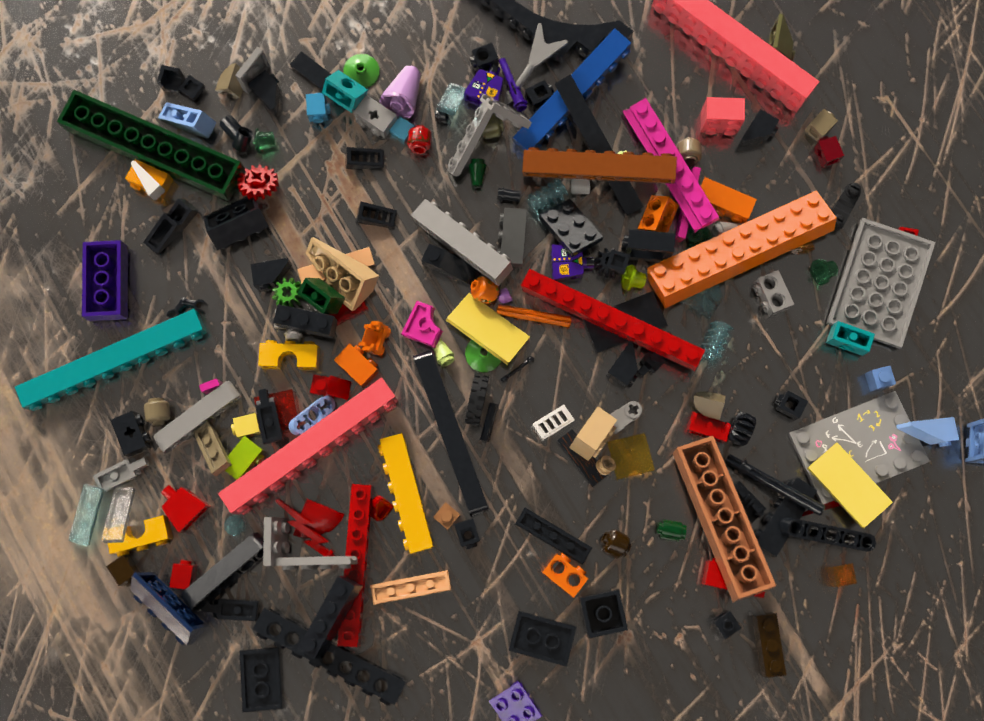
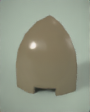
M236 63L231 64L223 71L215 91L222 95L224 92L232 94V98H241L243 89L235 76L240 67Z
M707 391L697 392L694 395L695 407L702 415L720 420L725 404V395Z

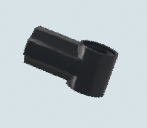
M232 115L226 116L220 121L219 125L233 140L232 147L240 152L247 151L253 138V132L246 127H242Z

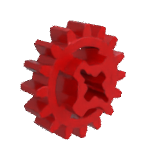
M252 165L250 170L245 168V173H240V178H237L239 192L242 193V196L247 195L248 199L254 197L255 200H258L259 197H262L264 200L265 195L271 197V192H276V187L279 186L277 173L274 172V169L269 170L268 166L262 168L261 165H258V168H255Z

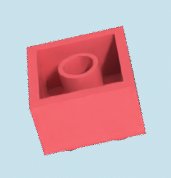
M707 97L700 112V133H706L707 135L724 133L727 136L737 134L745 120V98Z

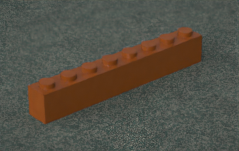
M530 147L528 150H524L522 173L524 177L674 184L676 180L677 157L669 153L654 156L653 153L649 152L642 153V155H634V152L615 154L614 151L596 153L595 150L577 152L575 149L559 151L556 148H548L547 151L536 147Z

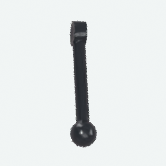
M527 357V360L525 362H523L521 365H519L517 368L512 370L507 375L503 376L500 380L502 382H505L509 377L518 372L528 363H533L534 357Z

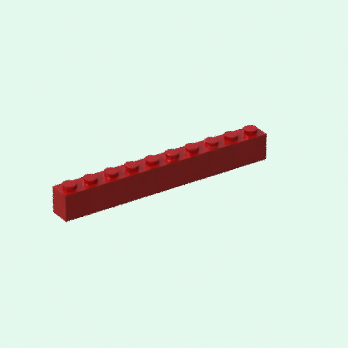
M528 270L521 284L522 291L693 371H696L705 352L704 349L534 270Z

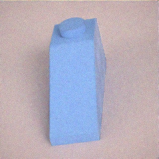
M166 102L158 117L166 123L204 138H209L217 123L201 110Z
M954 417L912 421L896 425L898 430L930 445L939 444V447L951 446L952 441L959 440Z

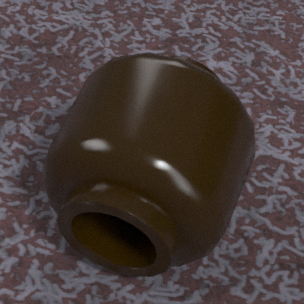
M617 529L605 532L601 538L602 550L616 559L625 557L631 549L630 538Z

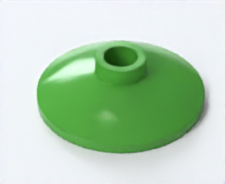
M357 54L346 61L343 73L363 87L368 88L378 80L380 69L373 57L366 54ZM359 67H364L363 70H358Z
M471 340L465 350V357L469 366L478 372H490L500 365L501 360L490 352L487 355H482L480 352L484 348Z

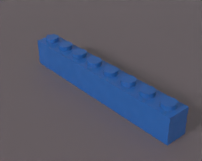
M615 28L571 74L585 100L592 95V89L596 85L599 87L605 81L606 74L608 72L612 73L617 68L621 58L625 59L631 52V42ZM558 90L529 119L532 122L529 129L522 127L513 136L514 143L523 151L528 150L530 147L541 149V144L545 140H550L555 134L554 130L558 126L562 127L567 121L566 117L570 112Z

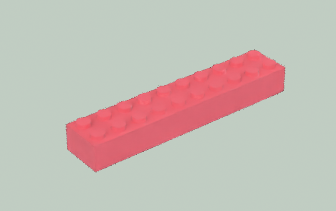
M653 0L652 7L657 13L666 16L671 23L677 24L686 34L692 35L701 45L707 46L713 54L722 57L729 66L737 68L744 77L753 80L759 88H764L774 99H779L788 109L794 110L796 113L820 82L709 0Z
M381 377L218 493L219 497L230 513L246 515L253 509L252 506L257 502L259 504L263 503L269 498L268 495L271 492H278L284 488L285 482L290 479L291 481L295 480L301 475L300 472L302 470L315 466L317 464L316 460L323 456L325 458L333 453L332 449L337 445L343 446L349 441L351 435L354 433L358 435L364 431L365 425L370 422L371 424L375 423L381 418L380 415L385 411L388 413L397 407L396 403H398L397 398Z

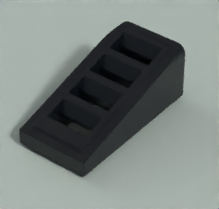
M346 148L345 169L384 168L383 149ZM359 155H362V161H359ZM367 155H370V162H367ZM374 155H378V163L374 162Z
M361 201L355 222L393 229L397 210ZM364 210H367L366 217L363 216ZM372 211L375 212L374 219L370 218ZM379 212L382 213L381 220H378ZM386 214H390L389 222H385Z

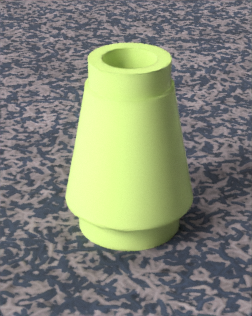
M440 338L433 351L437 364H440L441 367H446L454 362V353Z

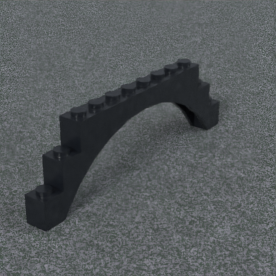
M480 0L484 6H489L493 9L498 17H503L507 20L512 28H517L521 31V34L526 39L534 41L537 25L541 23L545 43L550 44L567 40L568 44L551 56L554 61H559L561 64L565 62L575 49H577L580 55L588 57L614 28L629 41L633 35V30L620 20L596 25L569 24L553 21L533 13L515 0Z

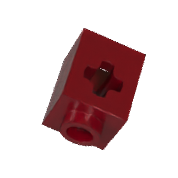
M825 136L819 139L814 147L822 168L838 163L844 157L836 136L830 138Z

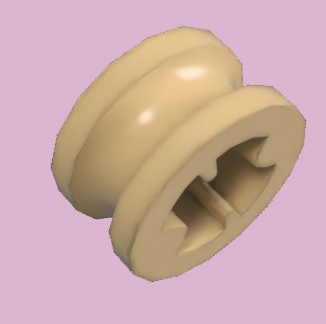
M605 455L596 462V468L602 475H608L615 470L616 464L610 456Z

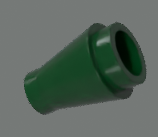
M470 159L468 165L472 182L471 186L482 187L487 164H485L484 159Z

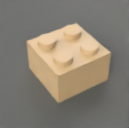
M597 407L569 448L587 461L592 456L596 458L616 430L614 424L617 419L600 407Z

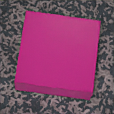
M216 378L200 384L199 387L201 392L207 395L223 383Z

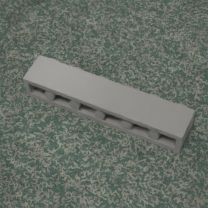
M425 199L411 214L414 223L499 286L513 270L511 259L505 254L500 255L496 252L497 249L492 244L484 243L481 236L474 232L472 234L469 232L468 227L464 223H457L449 212L446 211L444 213L441 211L440 206L434 201L430 203Z

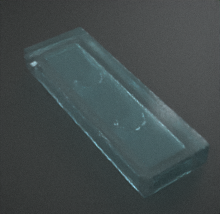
M89 484L83 485L68 541L84 546L90 545L105 489Z

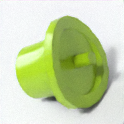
M629 265L621 277L622 288L626 291L633 287L642 289L645 286L647 276L645 273L637 271L635 265Z

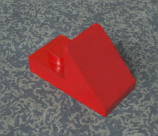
M313 374L310 394L331 396L332 398L348 401L352 382L331 375L326 377Z

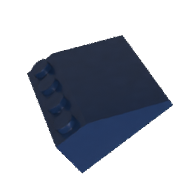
M135 572L132 575L131 591L134 593V599L140 604L144 603L148 607L147 611L153 617H158L162 621L161 625L166 630L176 634L175 638L180 644H193L209 627L154 572Z

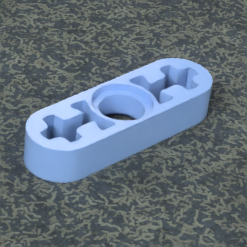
M323 396L317 399L289 422L290 432L293 435L299 436L324 419L335 409L334 399L331 396ZM327 402L326 408L320 409ZM310 410L316 414L314 421L309 418ZM304 421L305 424L301 425L300 429H297L298 423Z

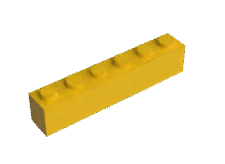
M400 433L380 439L381 444L378 445L380 456L385 458L386 463L383 464L385 475L389 474L391 482H388L390 494L394 493L396 501H393L395 512L400 514L401 520H398L400 531L405 533L406 539H403L405 550H409L410 554L434 548L404 435Z

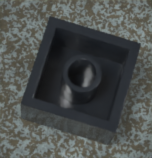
M619 589L578 597L587 638L628 630Z

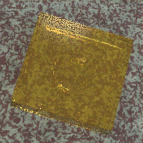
M645 433L607 442L610 457L616 464L614 470L616 480L655 471Z

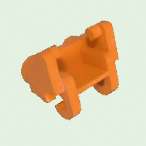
M371 321L370 324L364 325L365 332L358 346L366 353L381 357L385 351L383 346L384 340L389 337L391 329L383 325L382 322Z

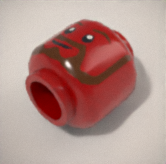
M416 125L408 131L407 141L409 149L416 154H423L431 148V131L423 125Z

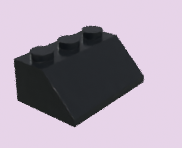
M244 197L203 216L206 231L217 250L228 248L232 243L238 240L243 241L249 235L260 233L269 227L263 211L254 197L251 199Z

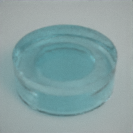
M239 516L228 517L224 523L225 531L230 535L241 534L245 529L244 520Z

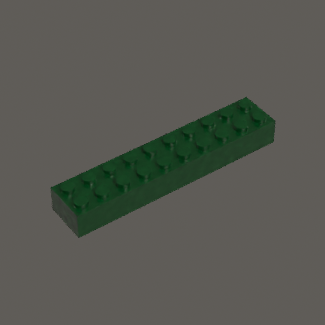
M73 90L56 121L68 132L130 159L139 160L168 173L171 177L227 201H230L237 187V178H240L239 174L245 171L241 161L76 90Z

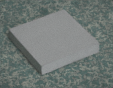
M258 46L235 75L243 91L248 94L252 91L248 83L270 67L263 50Z

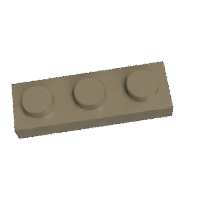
M207 421L193 432L211 474L218 476L232 465L211 422Z

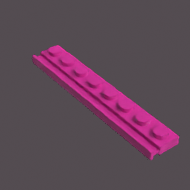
M644 98L630 106L626 111L623 110L624 117L646 152L653 153L654 156L669 153L677 157L675 183L665 184L693 231L696 233L697 230L703 229L719 220L717 212L648 100Z

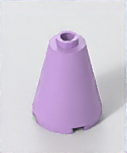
M405 66L381 95L380 104L394 112L398 118L399 116L404 119L410 118L415 112L421 76L415 66Z

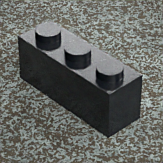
M279 304L277 305L273 321L276 326L332 339H334L338 322L331 315Z

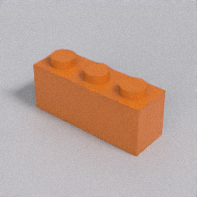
M704 177L700 186L718 216H726L734 223H746L757 199Z

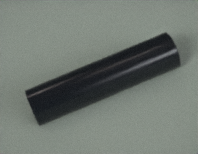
M489 403L480 436L481 441L489 442L498 404Z

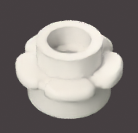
M288 329V331L284 332L285 341H295L296 344H299L303 337L299 331Z

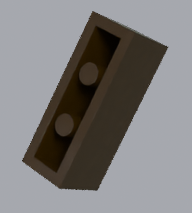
M770 612L751 615L761 676L766 678L786 676L777 613Z

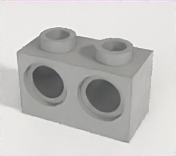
M779 270L759 277L754 282V291L757 296H760L762 309L765 313H768L769 317L790 309L794 305ZM764 282H769L772 285V289H767L764 286ZM772 299H777L780 306L773 305Z

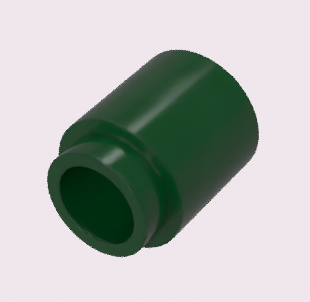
M663 519L662 523L658 522L657 534H660V539L677 542L685 540L687 525H683L682 522Z

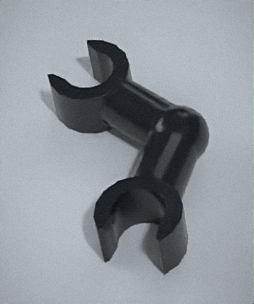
M182 298L174 309L167 312V317H170L173 313H176V316L180 315L186 306L195 308L196 311L203 313L205 311L198 309V305L200 303H207L202 299L194 301Z

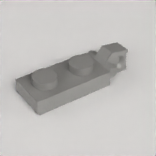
M144 457L137 461L136 458L126 459L93 475L100 493L103 494L138 477V475L142 474L141 469L146 468L150 463L148 458Z

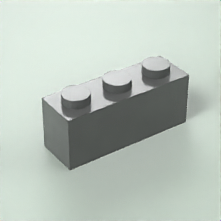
M504 208V214L500 213V225H503V231H499L498 243H501V250H497L500 255H507L511 259L513 268L522 269L527 209Z

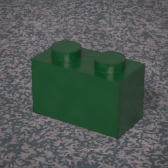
M305 278L298 292L299 296L322 314H338L345 300L344 296L320 278Z

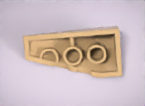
M314 237L311 238L305 254L315 268L323 272L327 278L325 282L345 297L343 304L351 311L356 310L373 292L379 275L361 262Z

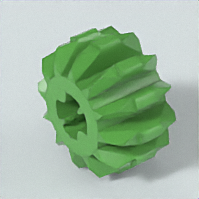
M283 278L282 284L276 282L278 288L272 289L276 293L272 296L274 300H277L276 305L279 304L295 308V303L298 306L301 305L299 299L303 300V298L298 295L301 286L299 281L295 282L294 278H290L288 282L286 278ZM289 291L291 296L288 297L285 293Z

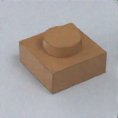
M445 502L433 518L449 530L460 517V514Z

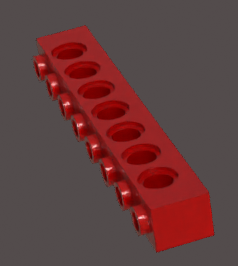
M352 484L345 556H356L358 564H351V568L344 569V576H348L363 587L339 628L337 646L359 647L361 644L371 526L370 512L372 510L371 501L373 500L374 491L372 485Z

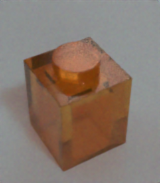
M853 563L827 567L831 587L857 584Z

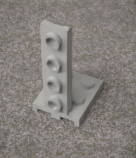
M483 93L480 98L482 104L476 109L475 117L472 123L467 126L466 134L463 140L458 143L457 151L454 157L449 160L447 169L454 176L461 174L493 113L501 120L506 121L507 119L512 125L520 129L522 126L529 129L532 122L522 113L517 112V110Z
M264 517L263 566H282V570H295L297 565H301V569H313V565H320V569H332V565H339V569L351 568V564H358L356 556L288 557L290 550L288 542L290 525L286 522L288 518Z

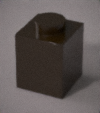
M122 555L106 566L118 586H131L132 575L135 572H140L130 555Z

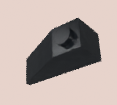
M430 243L421 260L424 267L470 287L472 282L481 274L466 261Z

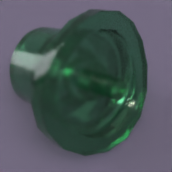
M255 128L252 143L255 144L258 154H263V150L275 147L272 131L259 132L258 128Z
M691 227L686 235L687 245L692 248L711 239V231L705 227L697 230L695 233Z
M814 260L811 264V274L814 281L818 285L827 284L831 277L838 274L837 264L834 261Z

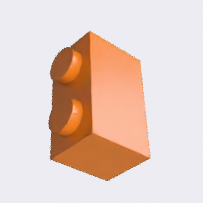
M349 343L334 361L364 389L379 373L376 368L378 364L371 358L367 360L363 356L364 351L359 346L355 345L353 347Z

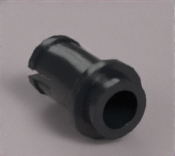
M502 187L498 189L497 199L501 200V202L503 200L519 202L521 191L504 189Z

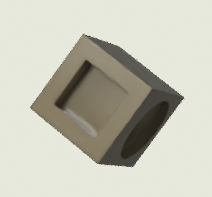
M823 109L810 122L805 132L818 142L819 139L823 138L834 127L838 120L833 113Z

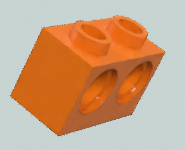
M651 195L638 229L668 233L679 207L678 204L669 196Z
M563 553L561 555L555 554L542 573L574 598L588 580L585 576L587 572L579 566L573 567L570 564L571 559ZM556 562H561L564 566L563 571L559 574L553 571V565ZM573 574L579 577V583L576 586H571L568 581L569 577Z

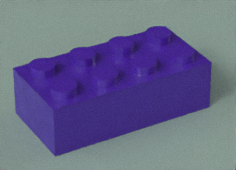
M121 240L83 242L82 317L89 321L128 319V246Z

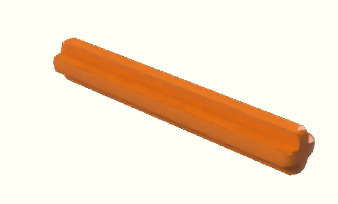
M499 304L497 307V313L502 316L563 327H570L572 319L569 316Z

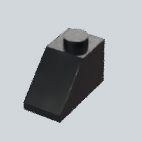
M264 70L249 82L248 85L252 92L276 117L278 115L280 98L279 81L274 74L269 75Z
M760 109L738 146L745 147L763 143L770 136L774 137L779 129L776 126L779 119Z
M289 258L250 264L253 285L260 292H267L271 288L277 287L276 282H280L292 267Z
M632 342L628 343L606 375L624 388L628 384L632 386L638 378L635 375L638 367Z

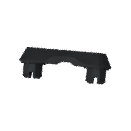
M850 183L844 188L832 210L837 217L835 231L843 228L861 195V186L858 183Z

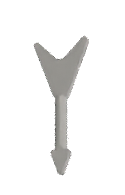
M538 23L529 57V64L517 80V87L521 89L534 68L565 47L568 41L562 40L550 44L545 43L542 24ZM509 91L506 92L504 104L508 106L513 102Z

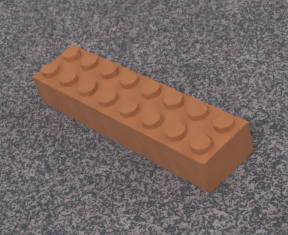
M714 436L677 447L673 452L674 459L732 601L736 602L775 587V581Z

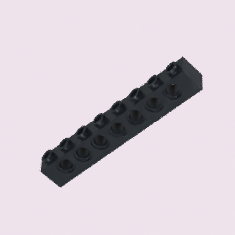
M269 607L263 608L252 629L257 632L256 636L267 640V638L273 640L274 645L284 650L285 647L292 651L291 654L297 658H307L310 660L309 664L316 668L324 667L327 669L326 673L333 677L341 676L345 679L344 682L352 687L358 685L363 688L362 692L369 696L375 694L380 697L382 703L388 706L391 703L393 705L397 703L407 680L343 646H337V643L333 641L327 652H331L334 655L332 663L327 662L325 657L313 659L298 649L309 628ZM274 624H278L281 627L279 635L274 634L272 631ZM292 633H296L299 637L297 644H293L290 641ZM344 661L351 663L352 669L350 672L343 670L342 663ZM362 670L369 673L370 678L368 681L361 680L360 672ZM379 680L387 682L388 687L386 690L382 691L378 688L377 683Z

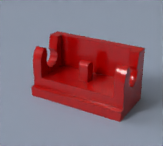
M692 411L686 432L703 438L714 436L716 442L723 444L727 442L731 424Z

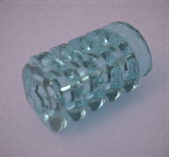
M555 178L554 184L548 182L547 187L542 186L541 191L535 190V195L530 193L528 198H526L530 209L537 217L539 216V209L545 212V206L549 209L552 208L551 202L558 205V198L565 201L564 194L568 196V192L560 179Z
M714 320L709 324L710 329L706 331L708 336L704 337L705 343H702L700 347L705 350L702 356L704 360L718 363L716 358L722 359L723 357L718 352L726 350L721 345L728 344L724 337L730 338L731 335L727 331H733L734 328L722 321Z

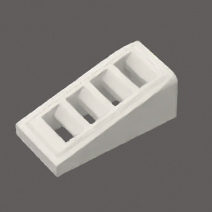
M133 160L131 165L147 194L156 201L165 192V189Z
M562 405L533 423L532 427L543 442L575 420L565 405ZM561 411L563 412V414L565 415V417L568 419V420L565 421V422H564V420L562 419V417H561L560 414H559V412H561ZM555 415L561 423V425L559 426L553 419V416ZM547 420H550L555 427L553 430L546 422ZM542 423L548 430L546 434L540 426Z

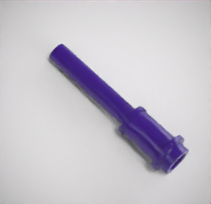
M501 58L499 63L510 88L509 94L514 103L513 108L517 112H522L527 109L528 102L524 100L520 87H517L506 59ZM512 85L514 86L517 94L514 93Z

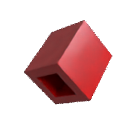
M180 560V563H173L169 588L187 589L196 581L198 566L192 565V561Z

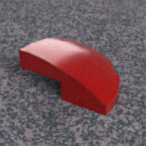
M308 498L301 511V515L312 522L305 525L319 535L325 532L329 533L335 529L345 515ZM295 528L294 536L309 538Z

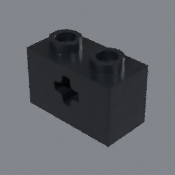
M130 411L110 420L124 456L132 457L152 448L150 445L152 440L149 433L145 432L143 427L145 421L141 414Z

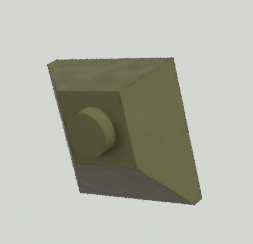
M779 13L771 29L768 44L793 61L795 56V50H793L794 42L784 15Z

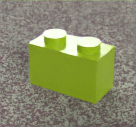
M244 436L228 455L232 465L224 471L237 480L252 470L255 465H259L264 460L266 451L250 438Z

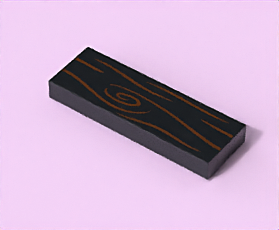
M571 429L559 438L557 443L593 487L608 475L599 473L596 468L597 460L593 456L587 461L569 448L577 436L573 429Z

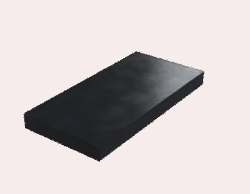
M653 291L613 306L659 329L668 326ZM583 319L597 354L629 342V340Z

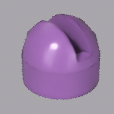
M507 287L499 291L498 300L503 304L513 301Z

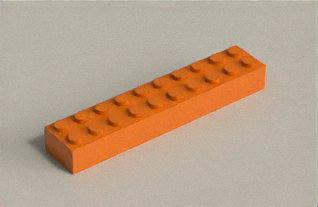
M816 190L648 267L647 280L664 308H667L834 231L837 217Z

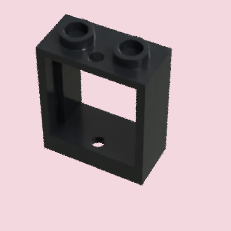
M629 229L628 234L624 235L621 251L629 254L631 259L663 261L672 257L674 253L676 234Z

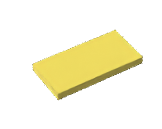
M470 293L466 295L446 319L448 323L507 366L530 338V336L486 304L474 299Z
M835 443L807 468L862 529L893 503L838 443Z

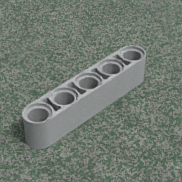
M231 381L224 382L153 436V439L164 454L172 451L192 436L193 432L207 421H212L241 398L240 393Z

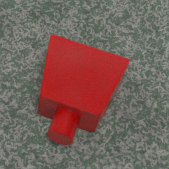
M168 485L161 492L167 499L162 505V509L179 533H185L211 507L207 502L184 487L175 491Z

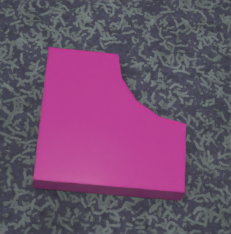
M416 301L401 335L435 348L443 332L434 323L433 314L435 308Z

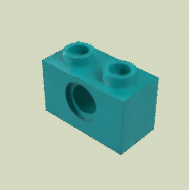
M339 70L325 79L322 94L350 113L354 112L368 92V89Z
M837 321L831 326L826 343L863 356L870 352L875 334Z

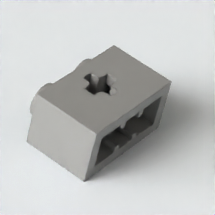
M368 95L363 98L353 112L355 121L362 127L367 126L370 128V131L377 137L382 136L386 138L390 133L389 130L397 120L395 113Z

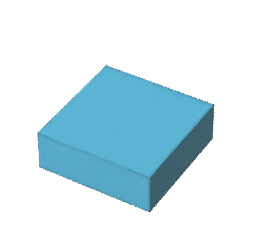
M399 116L389 131L397 138L406 142L408 131L415 127V125Z

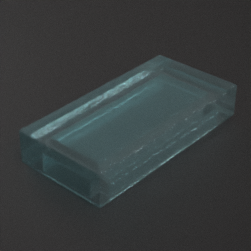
M450 83L437 106V110L455 116L464 99L466 88Z

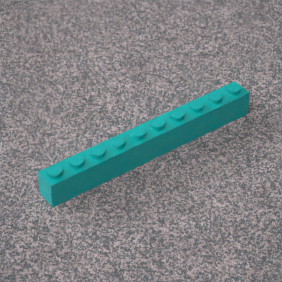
M192 309L15 386V390L22 408L36 411L41 409L43 404L57 402L61 399L60 397L66 394L73 395L82 387H91L98 380L112 378L114 373L128 371L137 363L143 364L148 362L153 356L166 354L169 349L183 347L185 342L199 340L207 331L199 312Z

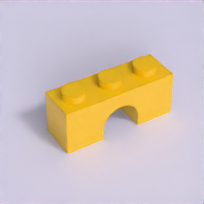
M266 340V343H260L258 366L262 369H281L284 357L295 355L297 357V367L300 370H319L320 347L315 342L304 341V344H296L295 341H285V344H280L274 340Z
M162 515L144 520L145 532L140 538L133 536L131 526H121L106 530L105 534L109 553L117 554V557H121L122 555H129V551L134 549L140 552L149 549V545L156 544V547L168 544L167 540L173 539L169 518Z

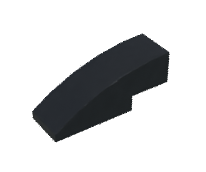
M178 198L170 211L163 213L143 243L156 254H159L187 227L198 213V210L186 199Z

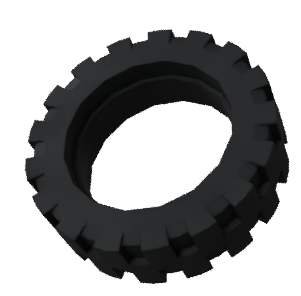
M475 372L466 412V424L480 425L490 375Z

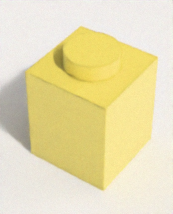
M257 413L233 418L234 424H231L233 435H236L237 438L242 439L244 436L249 438L261 435Z

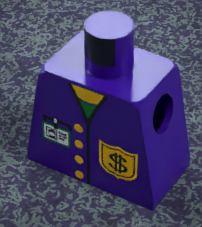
M493 64L490 65L488 72L479 69L464 92V100L481 106L480 98L484 93L500 102L503 78L498 76L501 69Z
M552 244L553 280L563 283L581 279L584 275V269L594 268V257H583V252L571 257L562 245Z

